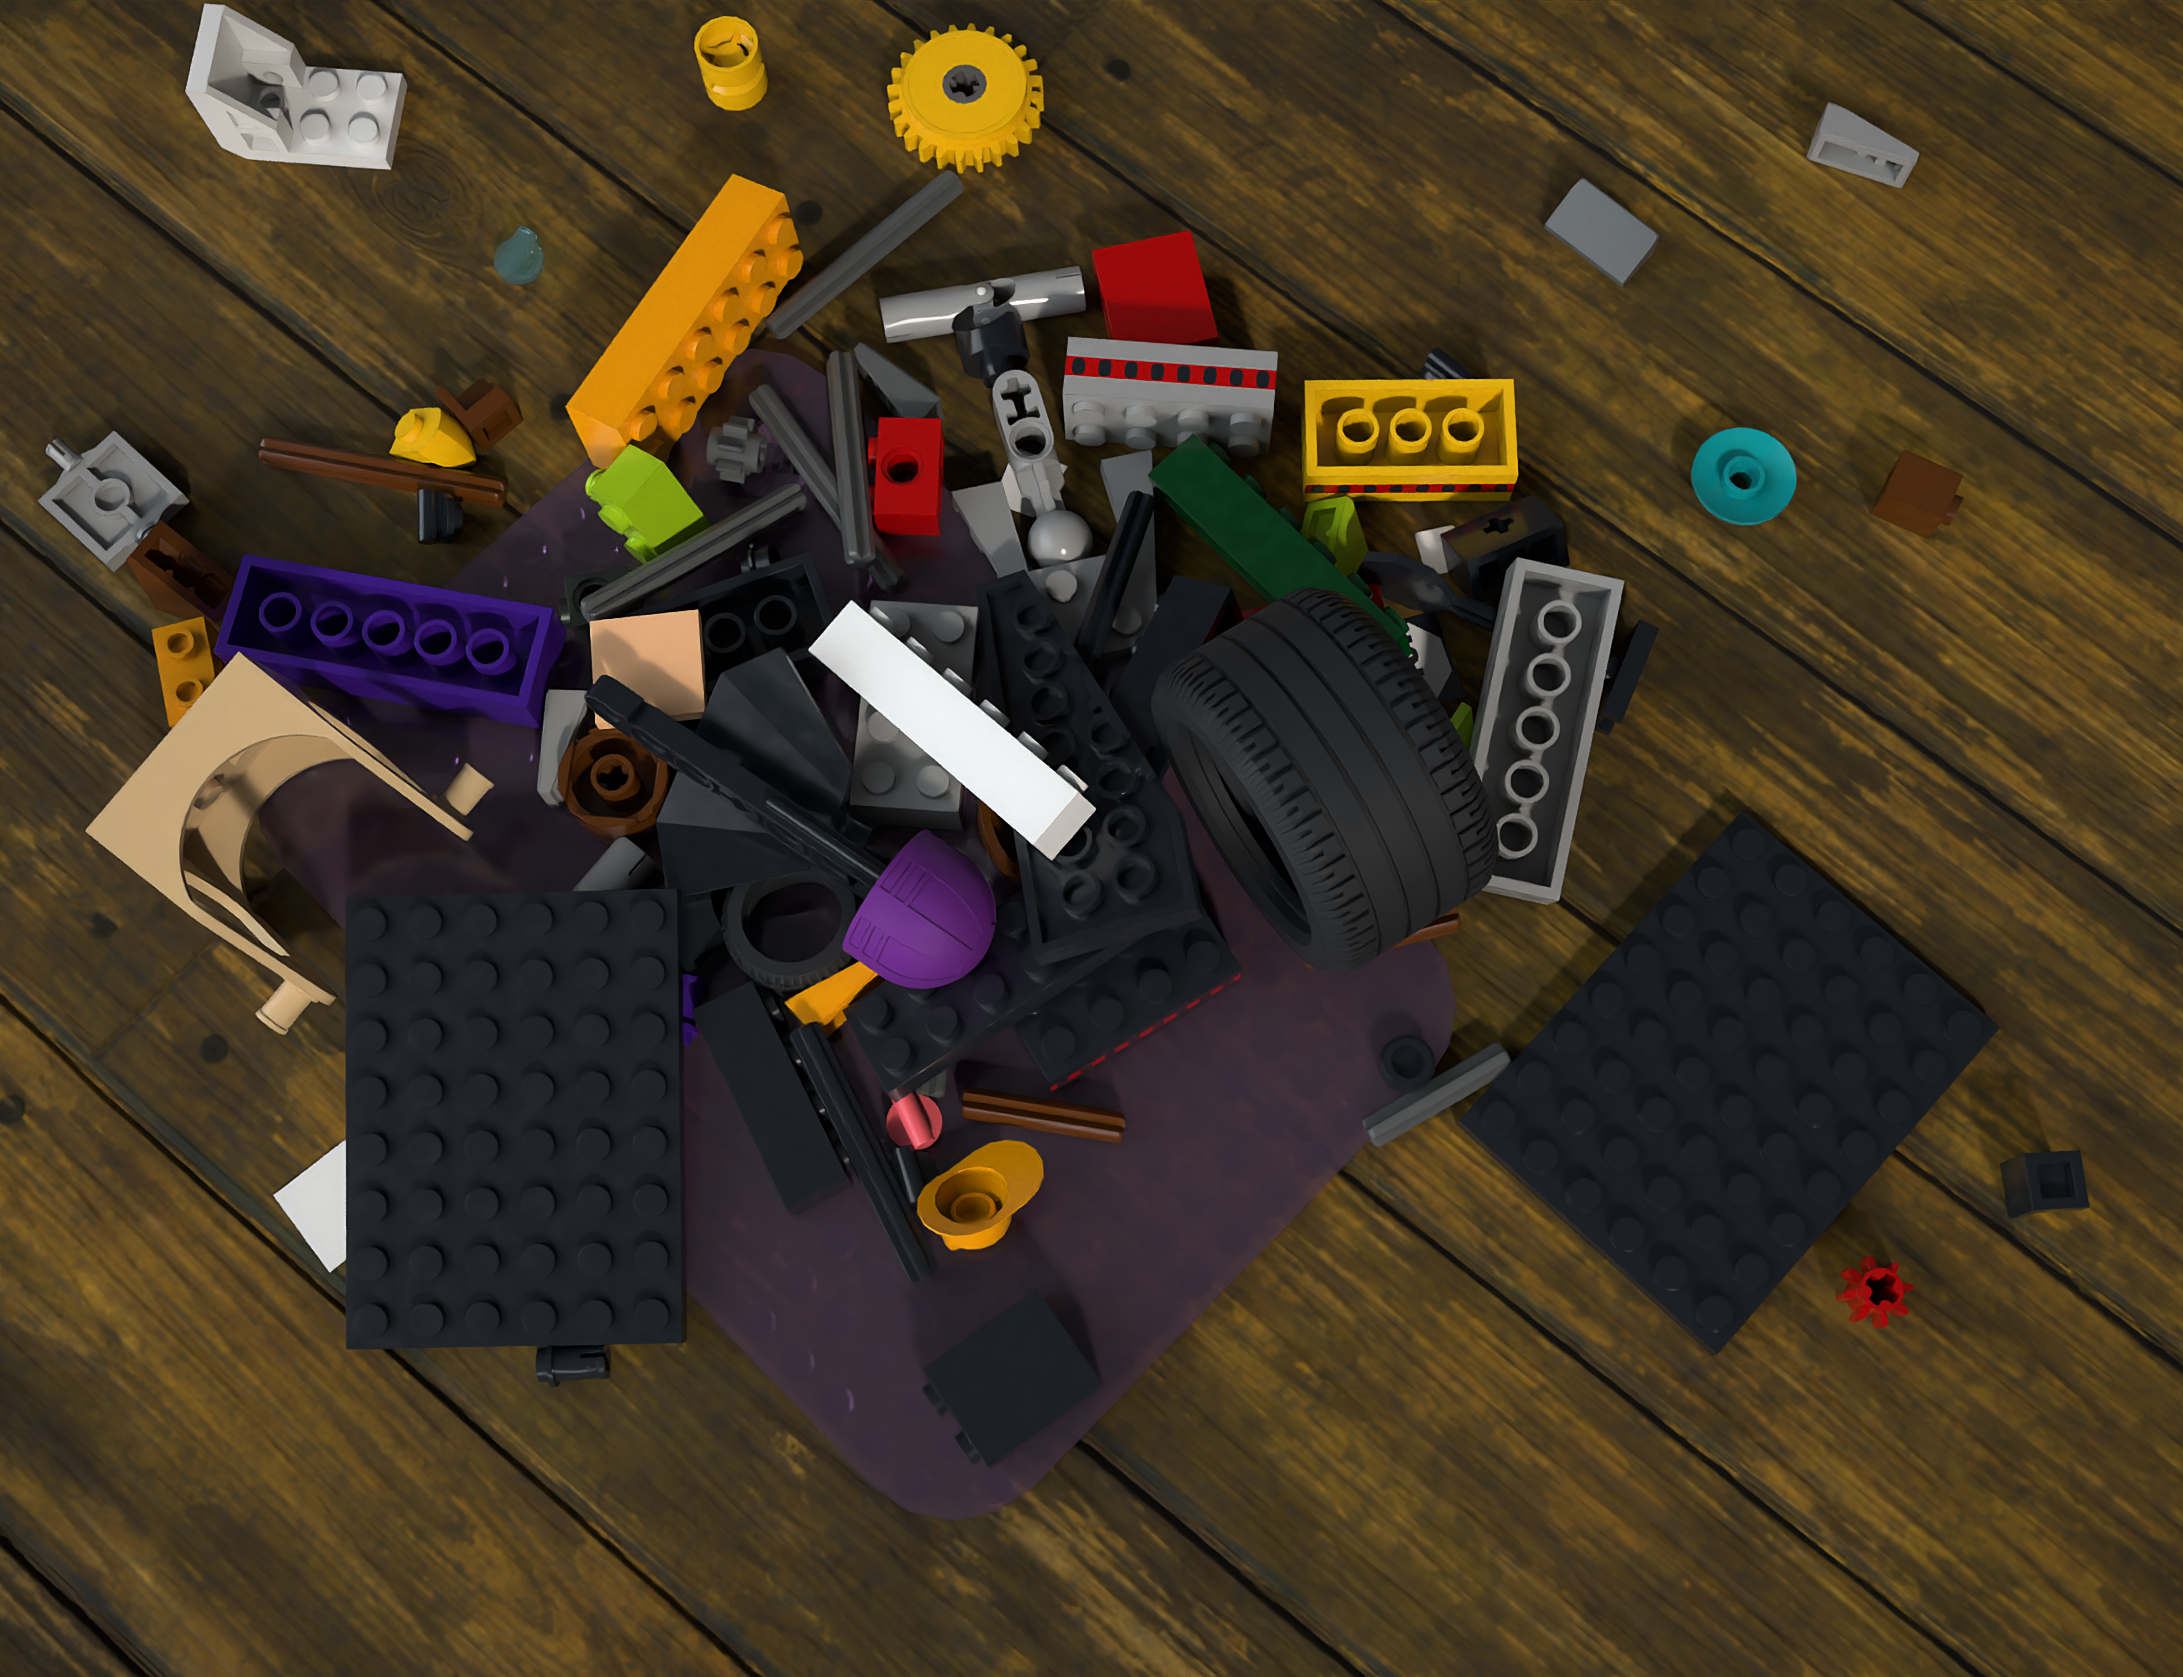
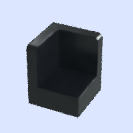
M2080 1150L2023 1153L2000 1164L2007 1212L2010 1219L2023 1218L2034 1213L2076 1211L2090 1207Z

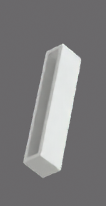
M851 600L808 650L1052 861L1096 810L1081 795L1088 788V785L1063 764L1056 772L1043 762L1049 753L1033 738L1023 731L1015 739L1004 729L1010 723V720L986 699L979 707L967 698L973 689L949 668L941 675L930 667L936 658L920 643L910 637L903 644L893 636L899 627L882 611L874 606L867 614Z

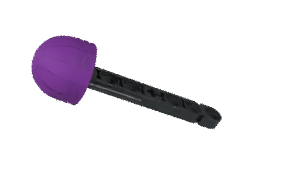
M601 675L584 695L587 705L603 720L629 738L635 739L652 754L864 899L848 928L842 948L881 977L904 987L916 989L936 988L964 977L986 954L996 925V906L991 887L984 874L973 861L929 830H922L915 835L887 866L666 713L644 702V698L608 675Z

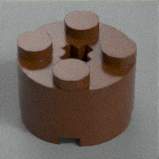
M598 727L589 730L590 734L582 738L576 745L573 742L561 759L558 769V787L566 806L583 829L592 837L607 844H612L616 839L623 836L634 844L658 838L656 820L676 777L673 768L641 746L635 739L629 738L616 728L599 730ZM627 779L626 784L621 785L622 780ZM611 788H619L618 790L611 791Z

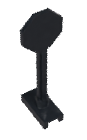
M1366 552L1356 574L1367 585L1377 583L1382 597L1412 610L1442 612L1448 610L1463 621L1491 633L1494 632L1498 609L1475 599L1455 594L1454 589L1434 568L1400 553ZM1639 620L1625 636L1616 656L1609 654L1594 730L1608 736L1612 731L1614 723L1620 724L1622 722L1659 631L1658 627Z

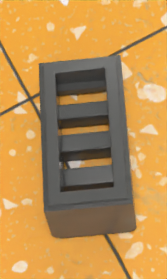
M860 342L855 347L854 353L861 376L895 418H942L943 423V409L938 394L867 344Z

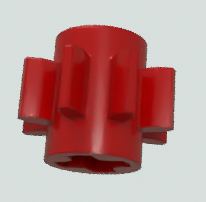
M1873 1255L1861 1259L1860 1267L1862 1273L1850 1267L1840 1272V1275L1848 1284L1845 1292L1835 1297L1838 1301H1846L1853 1310L1849 1320L1852 1323L1861 1321L1866 1316H1871L1875 1329L1888 1327L1887 1311L1897 1317L1909 1313L1907 1307L1901 1302L1904 1293L1914 1288L1913 1284L1902 1283L1900 1277L1896 1274L1899 1263L1893 1262L1883 1268H1877ZM1874 1281L1879 1285L1876 1295L1882 1300L1876 1303H1872L1869 1300L1872 1289L1866 1285Z

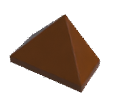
M160 520L126 559L156 610L188 620L204 616L215 626L226 613L236 579Z

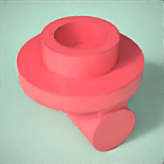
M913 1092L897 1103L892 1100L893 1105L888 1112L886 1121L887 1130L892 1140L900 1147L913 1145L915 1150H923L931 1146L940 1136L943 1126L942 1114L936 1103L924 1095L913 1094Z

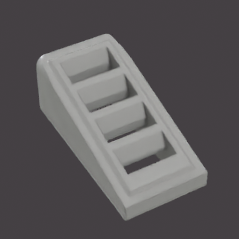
M1828 102L1816 127L1806 158L1902 188L1917 162L1919 152L1849 110Z
M549 690L546 693L537 791L550 808H561L564 802L558 787V769L565 751L573 742L576 745L582 738L590 734L588 731L592 729L595 721V712L584 700V695L588 691Z

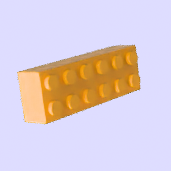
M732 174L565 406L593 466L600 469H608L629 444L663 461L666 465L670 451L682 433L691 429L700 407L709 394L718 390L725 371L734 358L745 351L751 334L763 317H767L772 312L777 297L789 279H794L801 269L804 257L785 194Z

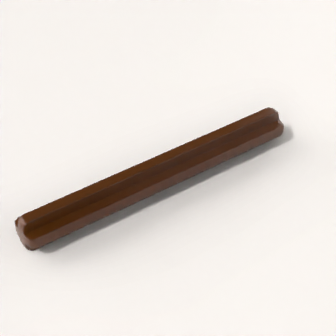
M266 436L262 438L258 450V458L266 466L414 493L422 489H432L440 493H451L454 500L496 508L504 506L508 495V485L502 477L292 439Z

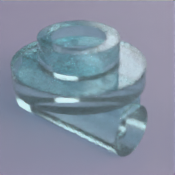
M519 226L513 238L504 241L497 248L494 255V269L504 281L515 285L532 282L542 273L545 265L544 253L535 241L537 239L536 234L524 226Z

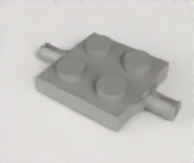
M115 431L108 435L94 449L81 455L75 452L62 438H57L52 442L65 454L64 456L51 444L46 448V454L53 458L64 471L57 483L38 502L113 572L127 561L126 559L160 520L166 524L190 502L177 487Z

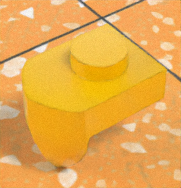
M439 407L410 409L396 426V439L389 453L397 459L419 463H434L447 468H463L474 465L477 462L475 449L465 428Z

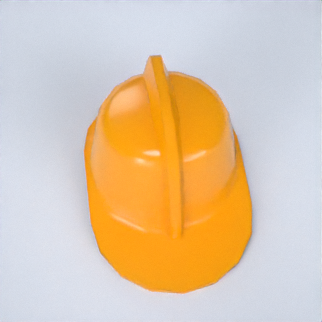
M1002 1140L989 1143L975 1150L947 1172L937 1176L924 1186L917 1199V1214L924 1226L936 1234L942 1235L945 1245L951 1251L959 1248L967 1250L983 1249L994 1245L1005 1235L1011 1223L1012 1214L1024 1206L1038 1192L1044 1178V1162L1035 1148L1022 1141Z

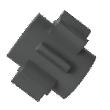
M730 415L729 422H724L723 427L716 425L712 427L707 443L706 458L708 464L717 465L716 470L720 471L721 480L744 484L746 476H750L751 472H762L767 456L768 439L766 435L759 434L758 429L754 428V419Z

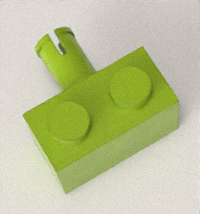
M632 444L625 448L608 469L601 468L595 470L587 479L585 486L586 494L591 496L590 498L598 502L602 507L598 515L609 527L628 538L624 543L625 548L643 564L712 526L665 463Z

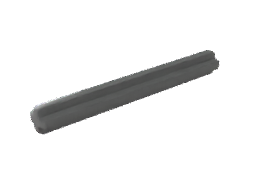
M952 170L940 173L781 303L764 319L770 332L777 339H784L962 194L964 186L958 176Z
M836 350L830 354V359L827 361L826 366L844 559L851 568L860 567L866 569L872 565L876 552L857 363L855 356L850 351L842 353Z
M768 384L760 385L755 391L750 393L748 397L749 404L842 533L837 475L776 390ZM873 527L876 557L872 560V565L867 569L881 589L892 593L907 582L908 574Z
M789 482L583 598L579 607L583 617L590 625V621L613 619L804 510L807 503L805 493L796 482Z

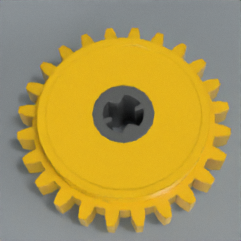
M969 23L967 30L959 31L954 24L949 25L948 33L942 35L936 30L930 31L931 40L926 43L918 39L915 40V54L911 55L903 52L900 55L902 68L892 69L893 84L888 85L887 88L890 118L894 122L897 137L904 136L906 149L912 151L918 148L920 161L923 163L930 160L931 157L936 158L939 170H944L948 163L956 165L958 173H963L965 167L974 165L978 172H983L984 163L990 161L999 167L1002 165L1001 156L1005 153L1017 157L1019 155L1018 140L1026 144L1031 143V128L1040 127V112L1044 111L1042 76L1038 75L1036 60H1027L1026 47L1021 45L1013 49L1012 36L1010 34H1006L999 39L995 37L994 27L989 26L985 32L976 31L975 24Z

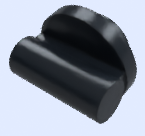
M1436 347L1430 352L1425 365L1419 371L1425 379H1477L1476 375L1440 347Z
M432 489L418 490V543L424 545H448L453 535L461 533L463 525L462 506L455 504L451 493H440Z
M905 1145L891 1151L893 1157L888 1164L907 1200L908 1206H917V1199L924 1186L939 1176L940 1171L930 1155L923 1151L915 1150L913 1145Z

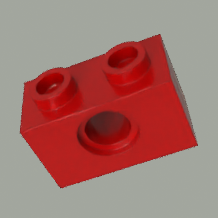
M879 417L878 436H870L868 442L869 468H876L875 484H869L871 512L875 518L878 534L940 536L945 455L942 418ZM903 471H911L917 474L908 482L893 480L895 475Z

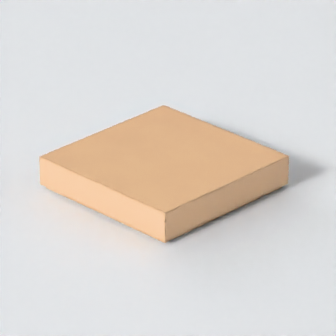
M698 609L590 621L593 684L601 675H608L644 698V702L657 707L676 721L701 719L707 706L702 622ZM595 713V724L599 730L615 728Z

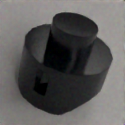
M1007 311L993 322L978 329L967 332L956 331L959 353L965 374L972 378L983 379V383L987 388L993 389L995 381L1001 374L1010 370H1021L1028 364L1030 352L1023 321L1014 312Z

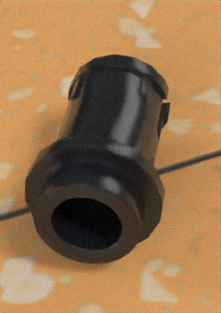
M548 1345L545 1348H538L535 1363L537 1379L540 1383L548 1382L550 1387H558L561 1381L596 1378L608 1379L611 1369L610 1367H605V1364H611L610 1346Z

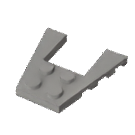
M1151 450L1101 460L1100 472L1116 524L1119 522L1128 494L1131 491L1139 490L1153 496V485L1147 476L1152 471ZM1002 481L952 491L951 503L956 512H960L970 529V536L980 552L985 553L998 574L997 578L1025 570L1072 644H1074L1106 555L1028 571ZM1154 511L1099 663L1131 656L1135 641L1138 637L1143 636L1153 617L1157 601Z

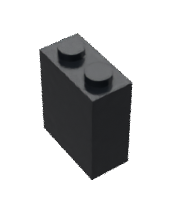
M1036 1288L922 1369L930 1382L921 1389L940 1417L949 1411L952 1413L962 1428V1431L955 1435L954 1438L974 1466L983 1459L987 1467L992 1470L1101 1391L1104 1385Z

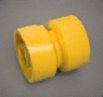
M722 16L710 20L701 27L695 37L694 44L708 96L717 106L726 110L741 111L751 108L761 101L768 85V77L755 29L747 21L738 17Z

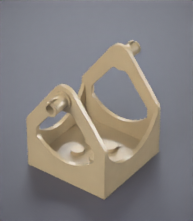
M238 652L85 832L199 923L285 980L265 1005L255 1013L271 1029L281 1035H285L288 1032V1028L311 1001L315 1003L320 1001L323 1004L330 1005L338 995L265 920L252 910L247 899L242 874L244 846L252 822L266 800L288 779L305 769L328 761L355 759L456 835L467 841L474 831L466 825L469 820L465 817L494 784L466 762L463 765L464 768L440 796L432 795L391 758L296 682ZM187 884L223 905L239 918L261 942L191 896Z

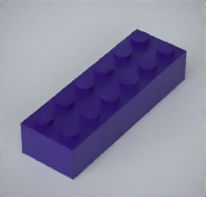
M244 554L214 653L227 665L238 652H241L300 686L541 729L544 720L546 693L552 690L567 630L564 628L555 610L549 607Z

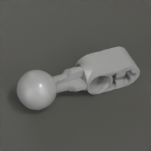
M1007 371L1001 374L994 383L993 413L1008 463L1014 471L1020 494L1031 500L1037 519L1032 524L1027 537L1029 556L1039 569L1088 559L1093 550L1092 533L1088 524L1079 515L1065 509L1060 493L1065 480L1054 447L1053 431L1038 384L1025 371ZM1011 396H1017L1018 400L1024 403V418L1018 421L1014 402L1008 399ZM1033 440L1039 442L1044 447V450L1038 455L1027 456L1022 454L1017 447L1024 441Z

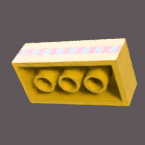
M1514 379L1305 380L1301 402L1303 502H1315L1343 496L1349 497L1353 502L1509 501L1518 478Z

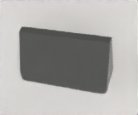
M1583 177L1572 187L1544 226L1548 232L1620 287L1651 257L1659 240L1657 232Z

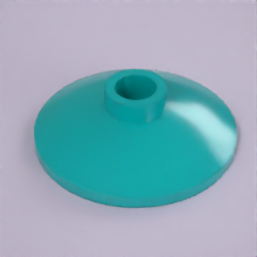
M1738 427L1720 431L1702 444L1692 463L1691 481L1698 500L1711 514L1732 524L1756 525L1773 519L1787 507L1796 489L1797 474L1791 455L1777 439L1757 429ZM1731 479H1742L1746 482L1748 488L1741 489L1736 487L1731 482Z

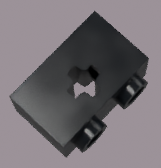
M1534 494L1440 534L1449 577L1469 598L1480 602H1485L1502 594L1506 570L1517 557L1560 567L1570 565L1563 521Z

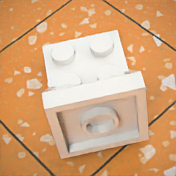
M205 3L185 92L220 146L246 159L391 170L407 82L402 73L308 67L292 42L226 5Z

